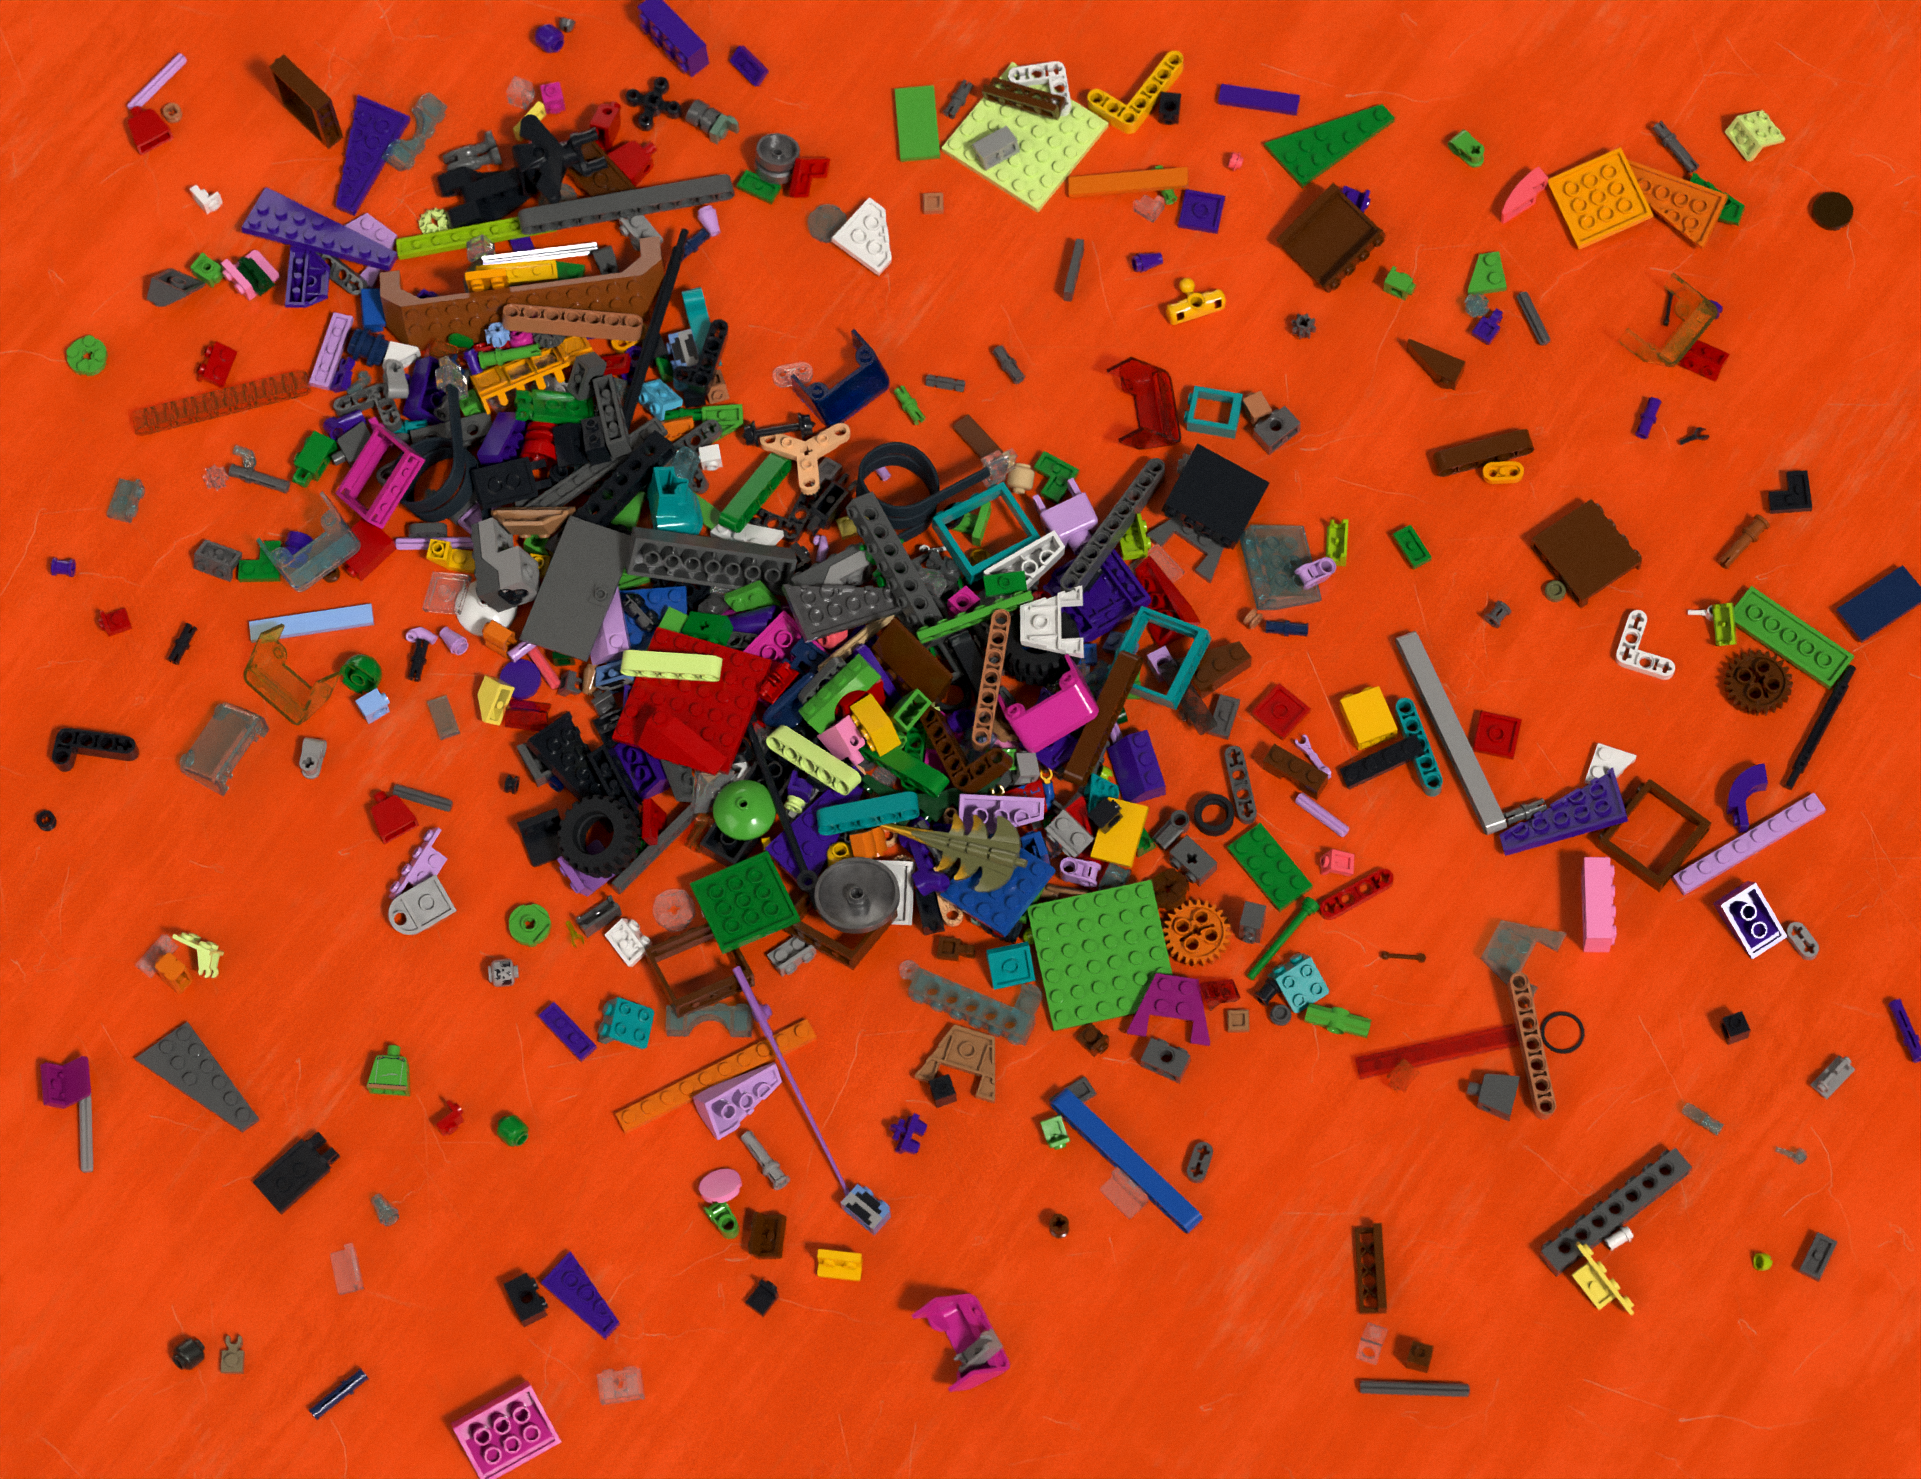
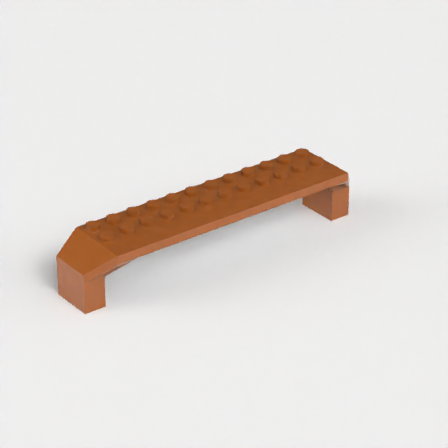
M660 237L640 238L641 257L620 273L420 299L404 291L400 270L380 273V297L386 324L403 344L418 347L419 351L450 347L448 345V337L454 333L473 339V344L487 342L485 329H488L492 323H502L503 308L508 304L635 314L640 316L643 322L650 321L665 276Z

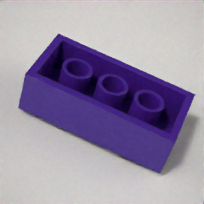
M645 0L638 6L641 30L646 35L649 34L652 37L653 42L658 48L662 47L665 50L666 56L671 61L674 60L682 73H687L692 78L709 64L706 44L663 0Z

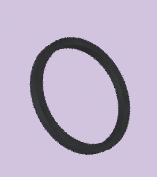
M1568 1012L1551 1014L1545 1019L1541 1028V1037L1544 1044L1550 1050L1560 1054L1571 1053L1578 1049L1585 1035L1584 1026L1580 1019ZM1556 1016H1568L1574 1019L1581 1029V1038L1577 1045L1567 1050H1560L1551 1046L1544 1034L1545 1026L1549 1020Z

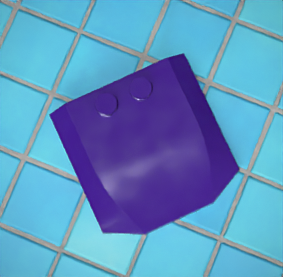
M1115 549L1112 550L1100 567L1103 574L1091 590L1083 594V606L1061 607V613H1068L1077 624L1079 636L1083 638L1084 643L1092 642L1131 619L1134 615L1136 616L1141 606L1147 608L1152 602L1149 594ZM1076 558L1055 569L1047 585L1043 586V591L1048 592L1052 597L1057 596V593L1061 592L1060 580Z

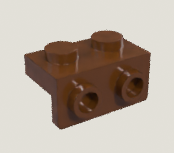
M754 1212L753 1220L751 1221V1237L748 1243L749 1254L759 1260L782 1259L787 1217L783 1214L763 1215L759 1212Z

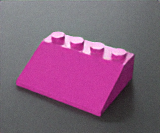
M783 610L743 652L770 659L772 662L776 660L782 663L785 658L793 662L795 657L790 654V651L802 637L796 621ZM811 641L825 653L829 654L817 641ZM802 662L798 666L806 673L810 670ZM796 677L788 687L791 688L800 678ZM759 698L758 702L768 709L770 703Z
M528 1381L451 1423L480 1479H496L561 1443Z

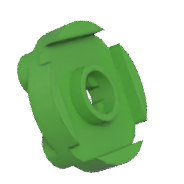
M91 335L76 340L67 349L69 366L78 375L94 376L100 373L107 364L108 352L105 345ZM91 353V359H83L84 355Z
M537 904L521 905L509 917L511 936L519 944L529 947H535L548 937L552 927L548 912ZM535 921L534 927L526 929L525 922Z

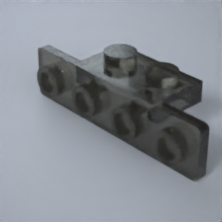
M1175 658L1158 667L1159 673L1168 685V691L1181 667ZM1190 681L1177 707L1179 710L1177 713L1182 722L1186 721L1189 727L1193 725L1198 734L1203 735L1217 727V722Z

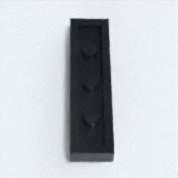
M1414 734L1341 768L1340 771L1347 788L1350 790L1425 755L1418 736Z

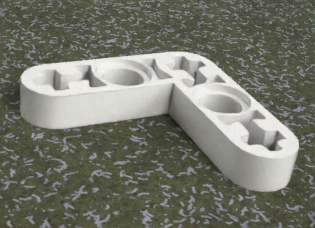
M1055 61L1020 66L1009 71V82L1024 86L1049 83L1052 94L1066 97L1065 109L1062 110L1060 116H1067L1071 112L1066 70L1061 62ZM1054 69H1058L1059 74H1055ZM1034 71H1040L1042 76L1034 78L1031 74ZM1015 75H1019L1020 80H1016ZM1061 85L1065 90L1058 93L1054 91V87ZM1052 101L1053 104L1059 105L1058 101Z
M1641 610L1632 611L1628 617L1617 649L1616 663L1621 667L1662 680L1672 678L1675 672V664L1671 660L1638 650L1646 627L1647 616ZM1636 617H1640V622L1638 623L1637 629L1633 628L1635 622L1634 619H1636ZM1633 634L1637 637V641L1629 643L1625 637ZM1626 648L1630 649L1626 661L1622 660V656ZM1644 658L1648 659L1651 662V666L1647 668L1642 667L1639 661ZM1655 662H1657L1656 670H1653ZM1664 666H1668V670L1666 673L1662 672V668H1664Z

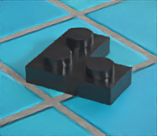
M1807 470L1788 471L1786 473L1788 490L1768 492L1770 514L1812 511Z

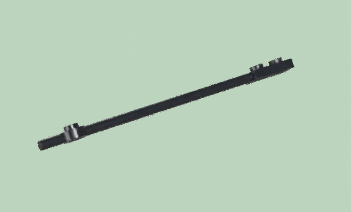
M754 711L746 732L800 871L797 877V884L803 892L808 893L815 912H818L814 896L818 877L813 871L808 870L754 730L752 723L758 721ZM812 880V884L808 886L805 885V882Z

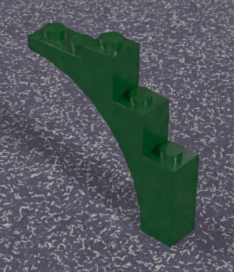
M865 774L861 779L863 783L861 787L869 794L874 792L878 797L903 792L878 782L868 774ZM998 777L973 795H988L990 789L994 788L1001 778ZM953 787L942 791L937 798H933L928 794H917L919 810L922 812L920 816L929 823L931 821L936 823L951 805L958 812L959 794L964 793ZM910 820L895 822L893 824L905 826Z

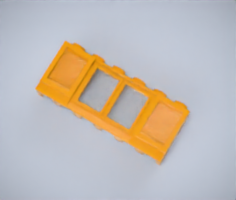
M568 336L557 347L541 349V356L514 360L503 366L497 365L472 375L470 378L476 394L488 415L491 412L486 399L497 395L500 404L505 406L508 404L506 391L513 388L526 391L524 384L535 380L539 390H544L546 384L543 376L553 372L556 380L562 383L565 380L562 369L574 365L577 356L594 351L586 337Z

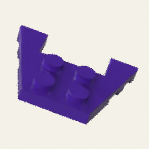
M1043 687L1035 705L1054 694ZM1067 734L1036 752L1037 762L1047 770L1050 768L1054 771L1069 762L1078 740L1072 735ZM1019 742V748L1023 751H1027L1022 745V743Z

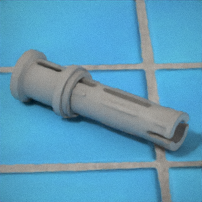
M751 1130L744 1133L740 1139L763 1168V1175L768 1176L771 1180L774 1190H780L790 1182V1177L786 1176L780 1169L779 1162L773 1161Z

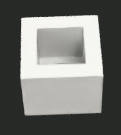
M719 444L698 447L703 470L714 471L719 467H723Z

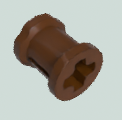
M1062 1214L1053 1215L1049 1221L1051 1234L1055 1238L1066 1237L1069 1232L1067 1217ZM1061 1223L1062 1229H1058L1056 1224Z

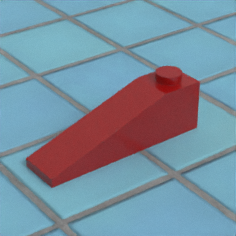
M1148 556L1135 568L1138 581L1151 597L1152 602L1147 608L1195 626L1201 623L1192 606L1151 556ZM1148 623L1149 630L1159 647L1186 636L1156 624Z
M661 706L646 721L638 743L639 748L655 759H663L672 762V764L684 765L693 770L714 776L728 761L727 757Z

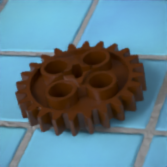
M1750 650L1748 657L1742 653L1741 660L1735 657L1734 664L1730 663L1729 670H1726L1725 676L1728 678L1724 680V684L1727 685L1725 692H1730L1728 699H1735L1733 706L1740 704L1739 711L1747 708L1748 715L1753 710L1756 716L1759 715L1760 711H1763L1764 715L1767 716L1769 709L1775 713L1776 706L1781 709L1783 702H1788V696L1792 692L1789 688L1793 686V682L1789 681L1792 678V674H1786L1789 666L1782 667L1784 660L1777 662V655L1770 658L1769 651L1764 656L1761 650H1758L1757 655H1754L1753 651ZM1763 667L1767 672H1760L1758 668ZM1746 676L1749 680L1742 681L1739 677ZM1768 685H1775L1778 689L1771 690ZM1755 693L1759 698L1754 699L1749 694Z

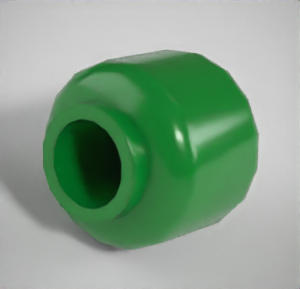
M517 1115L504 1116L498 1122L497 1135L508 1146L518 1147L528 1139L529 1128Z

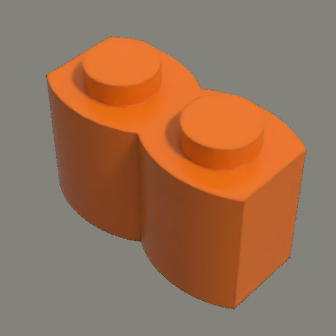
M491 620L490 623L487 622L482 629L486 647L506 659H510L507 652L518 645V641L515 639V632L495 620Z
M879 826L864 828L849 835L854 857L873 859L883 856V852L888 850L884 830L880 829Z

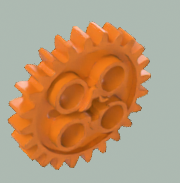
M1198 899L1196 905H1193L1192 901L1189 900V906L1182 904L1180 910L1178 908L1173 909L1175 915L1168 913L1170 921H1164V926L1167 928L1163 929V934L1167 935L1164 937L1165 943H1168L1166 945L1167 950L1173 949L1171 957L1178 955L1177 962L1185 959V966H1188L1191 961L1194 968H1196L1198 962H1201L1202 966L1205 967V961L1208 960L1213 964V957L1220 960L1221 955L1219 952L1226 953L1225 946H1230L1228 938H1231V932L1228 931L1231 929V924H1225L1228 922V917H1222L1223 910L1216 912V904L1210 908L1208 901L1201 905L1200 899ZM1198 917H1205L1207 921L1199 923L1196 919ZM1179 926H1186L1188 930L1180 932L1177 928ZM1196 931L1197 933H1201V935L1198 936L1196 933L1193 934V932ZM1214 935L1217 938L1214 941H1209L1206 939V936ZM1189 944H1195L1198 946V948L1195 950H1190L1187 948V946Z

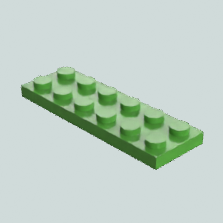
M1752 586L1734 607L1735 626L1829 690L1855 657Z

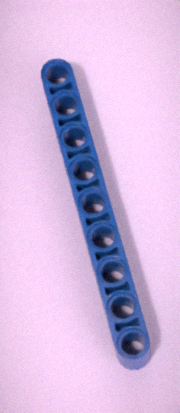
M1067 1088L1063 1089L1050 1102L1051 1107L1183 1232L1189 1234L1203 1220V1216L1070 1090Z

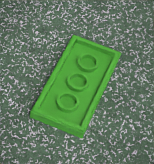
M934 85L895 89L901 162L940 159Z

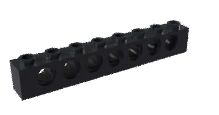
M654 430L637 449L631 452L630 457L617 467L612 476L607 478L602 486L590 495L588 501L575 511L573 517L607 527L650 482L653 467H664L677 453L673 443ZM567 522L561 526L560 530L553 537L549 538L544 546L551 558H553Z

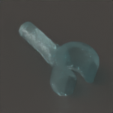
M1776 1147L1775 1152L1790 1157L1796 1164H1802L1807 1158V1152L1801 1148H1798L1795 1153L1780 1147Z

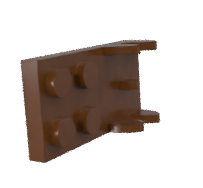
M595 141L583 144L581 147L584 159L589 162L605 156L608 168L591 173L592 176L586 178L574 167L568 168L565 173L568 176L571 175L576 187L583 189L589 197L636 189Z

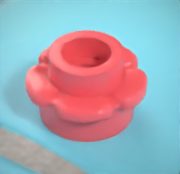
M1232 152L1227 167L1232 168V171H1235L1236 168L1240 169L1244 158L1240 157V152Z

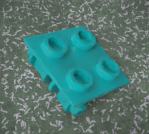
M1091 773L1084 793V797H1087L1085 801L1088 813L1105 797L1107 799L1108 797L1118 799L1119 786Z

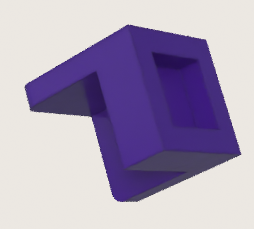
M792 771L787 788L788 795L796 796L809 803L814 787L806 782L807 779L798 778L797 771Z

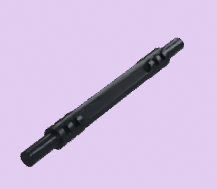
M1853 665L1847 667L1841 681H1838L1792 766L1793 770L1784 785L1785 788L1792 790L1799 775L1805 771L1808 762L1849 688L1848 684L1856 670V667Z

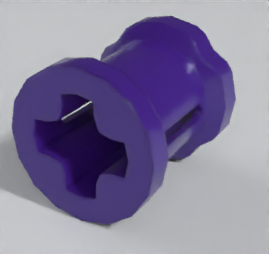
M58 558L52 559V576L63 574L74 577L76 571L75 559H70V561L58 560Z

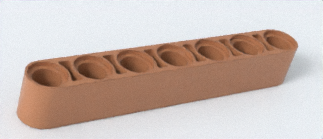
M508 304L503 308L502 326L509 331L622 341H637L642 335L643 321L640 316L635 314Z
M1004 609L996 610L991 618L972 732V746L979 752L986 751L991 744L1010 629V614ZM998 618H1004L1007 622L1004 624H998L996 620ZM999 637L1003 642L995 644L992 640ZM992 657H996L1000 661L996 664H993L989 661V659ZM994 677L997 681L990 684L986 679ZM984 697H991L993 701L985 703L982 699ZM983 716H986L990 719V721L988 723H982L979 721V719ZM979 736H983L987 739V741L984 743H978L976 741V738Z
M1516 972L1509 979L1507 990L1533 1110L1539 1119L1546 1120L1552 1116L1556 1109L1555 1097L1530 982L1525 973ZM1514 980H1519V981H1521L1522 984H1523V987H1522V988H1517V987H1515L1514 984H1513V981H1514ZM1517 1001H1525L1528 1007L1520 1008ZM1523 1021H1528V1022H1530L1531 1025H1532V1028H1531V1029H1526V1028H1524V1027L1522 1026V1022H1523ZM1526 1042L1535 1043L1537 1049H1529ZM1531 1063H1538L1541 1066V1070H1534L1531 1067ZM1542 1083L1546 1090H1537L1535 1084ZM1540 1104H1547L1550 1111H1542Z

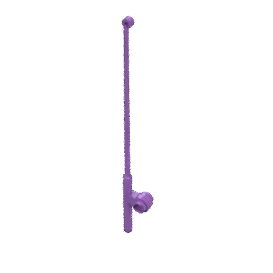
M737 966L732 970L752 1009V1015L755 1021L759 1023L765 1037L769 1039L844 1189V1194L847 1196L851 1190L847 1188L772 1036L773 1032L767 1022L770 1016L773 1015L772 1010L767 1003L764 1005L758 1004L741 967Z

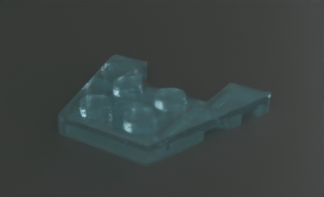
M1501 920L1481 959L1507 985L1514 973L1521 972L1536 942L1557 952L1567 933L1549 931L1545 928L1528 927V925ZM1514 980V981H1513V984H1514L1515 987H1517V988H1522V987H1523V984H1522L1521 981H1519V980ZM1530 983L1532 996H1534L1538 987Z

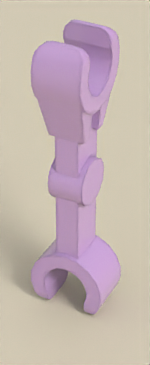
M1305 734L1302 735L1305 741L1304 744H1300L1295 739V746L1307 754L1316 768L1327 773L1328 779H1330L1331 770L1326 765L1324 766L1318 755L1312 750L1308 737Z

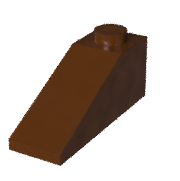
M1409 339L1407 342V352L1439 386L1455 390L1464 372L1465 361Z

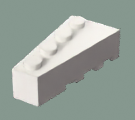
M1054 530L984 570L983 576L1024 571L1028 590L1064 555L1065 546ZM1012 595L997 596L995 598L996 600L1000 598H1005L1006 600L1012 598Z

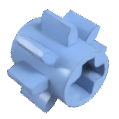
M501 322L492 323L488 329H485L487 344L492 343L493 347H502L510 340V331L506 330Z

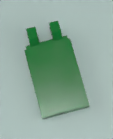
M532 389L531 392L516 390V398L514 399V406L517 407L515 412L516 420L526 421L530 419L537 422L567 424L581 423L583 419L594 417L592 397L579 401L571 393L538 389Z

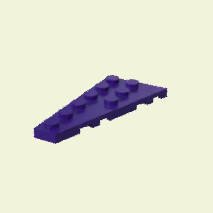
M357 95V105L353 116L354 121L350 131L346 162L343 167V177L336 203L337 209L353 216L356 215L411 120L410 116L360 95Z
M1609 769L1607 774L1598 779L1596 777L1590 781L1591 784L1582 789L1577 788L1550 804V808L1542 813L1539 811L1533 814L1534 817L1525 823L1520 822L1501 833L1500 839L1505 856L1627 822L1628 818L1614 769Z

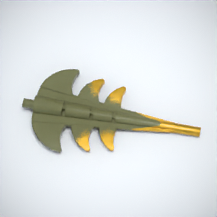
M957 814L953 815V823L949 833L905 827L893 823L879 826L880 829L903 835L942 851V859L936 868L939 872L950 868L957 858L961 859L960 868L954 876L956 881L971 877L981 867L982 876L978 885L974 888L976 892L984 893L1000 889L1010 880L1017 866L1026 868L1028 860L1020 858L1021 838L1018 830L1010 821L1002 816H997V829L991 839L988 838L985 823L977 815H973V827L968 835H965L963 821Z

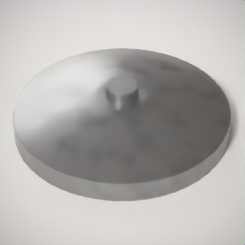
M853 857L838 861L827 868L817 881L814 896L816 909L824 922L838 931L859 934L876 930L893 917L899 905L900 890L894 873L886 865L870 858Z

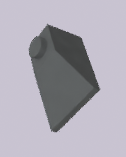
M169 268L151 278L147 300L153 302L158 307H165L205 287V283L173 268Z

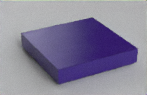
M1186 189L1178 227L1218 234L1225 196Z

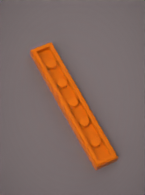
M1188 167L1069 177L1070 198L1189 188Z

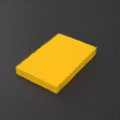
M1108 797L1110 802L1114 800L1122 808L1120 813L1123 815V818L1106 834L1098 829L1090 857L1132 868L1149 807Z

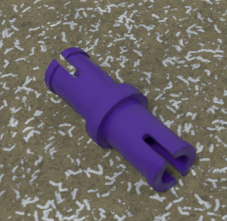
M1654 397L1648 399L1644 413H1641V422L1635 433L1637 437L1648 439L1651 427L1657 420L1656 414L1661 405L1659 399Z

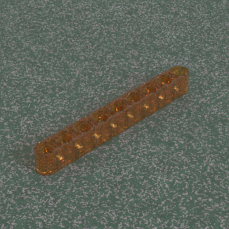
M297 370L136 410L131 416L135 434L144 436L308 395L311 389L307 372Z

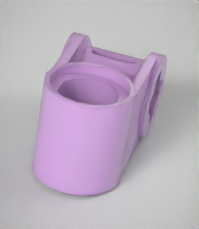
M1324 557L1312 563L1304 564L1294 572L1302 580L1304 590H1307L1319 583L1325 582L1335 572L1336 564L1331 558Z
M1067 857L1060 863L1059 875L1066 882L1094 888L1097 886L1096 877L1101 869V865L1093 861ZM1069 866L1072 867L1074 871L1068 873L1064 871V868Z

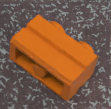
M170 952L161 955L156 960L155 969L162 981L178 995L182 994L193 982V978L186 966Z

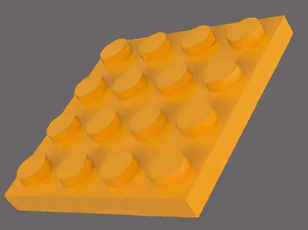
M1621 147L1548 179L1550 190L1579 250L1653 217V213Z

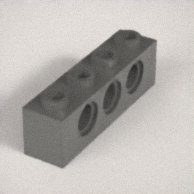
M609 374L592 379L606 444L612 457L615 458L631 453L632 448L620 394L613 375Z
M485 412L461 418L463 446L465 449L470 450L483 444L493 424L490 414L487 415ZM450 421L410 431L413 444L431 437L451 438ZM472 431H478L477 434L470 435Z

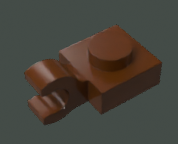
M939 937L937 959L959 961V955L973 959L975 958L976 950L973 945H961L960 938Z

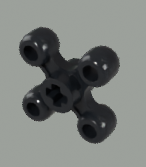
M665 77L656 78L653 83L654 91L646 95L640 94L636 89L628 90L625 95L629 106H642L645 109V112L638 118L639 128L643 131H650L654 126V117L659 116L661 113L667 114L671 119H677L682 114L681 105L677 101L666 102L662 99L663 95L669 91V82Z

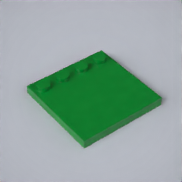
M768 851L690 883V887L722 955L800 922V917Z

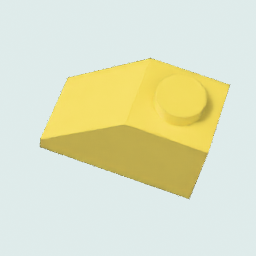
M485 675L477 694L482 721L500 726L515 687L499 678Z

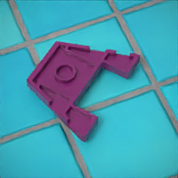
M1156 973L1127 1030V1034L1146 1037L1149 1015L1193 1021L1190 1044L1210 1046L1199 980Z

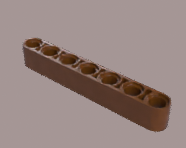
M1124 650L1118 654L1096 702L1099 713L1093 720L1086 723L1065 768L1064 780L1081 787H1085L1089 782L1091 773L1095 769L1142 667V657Z

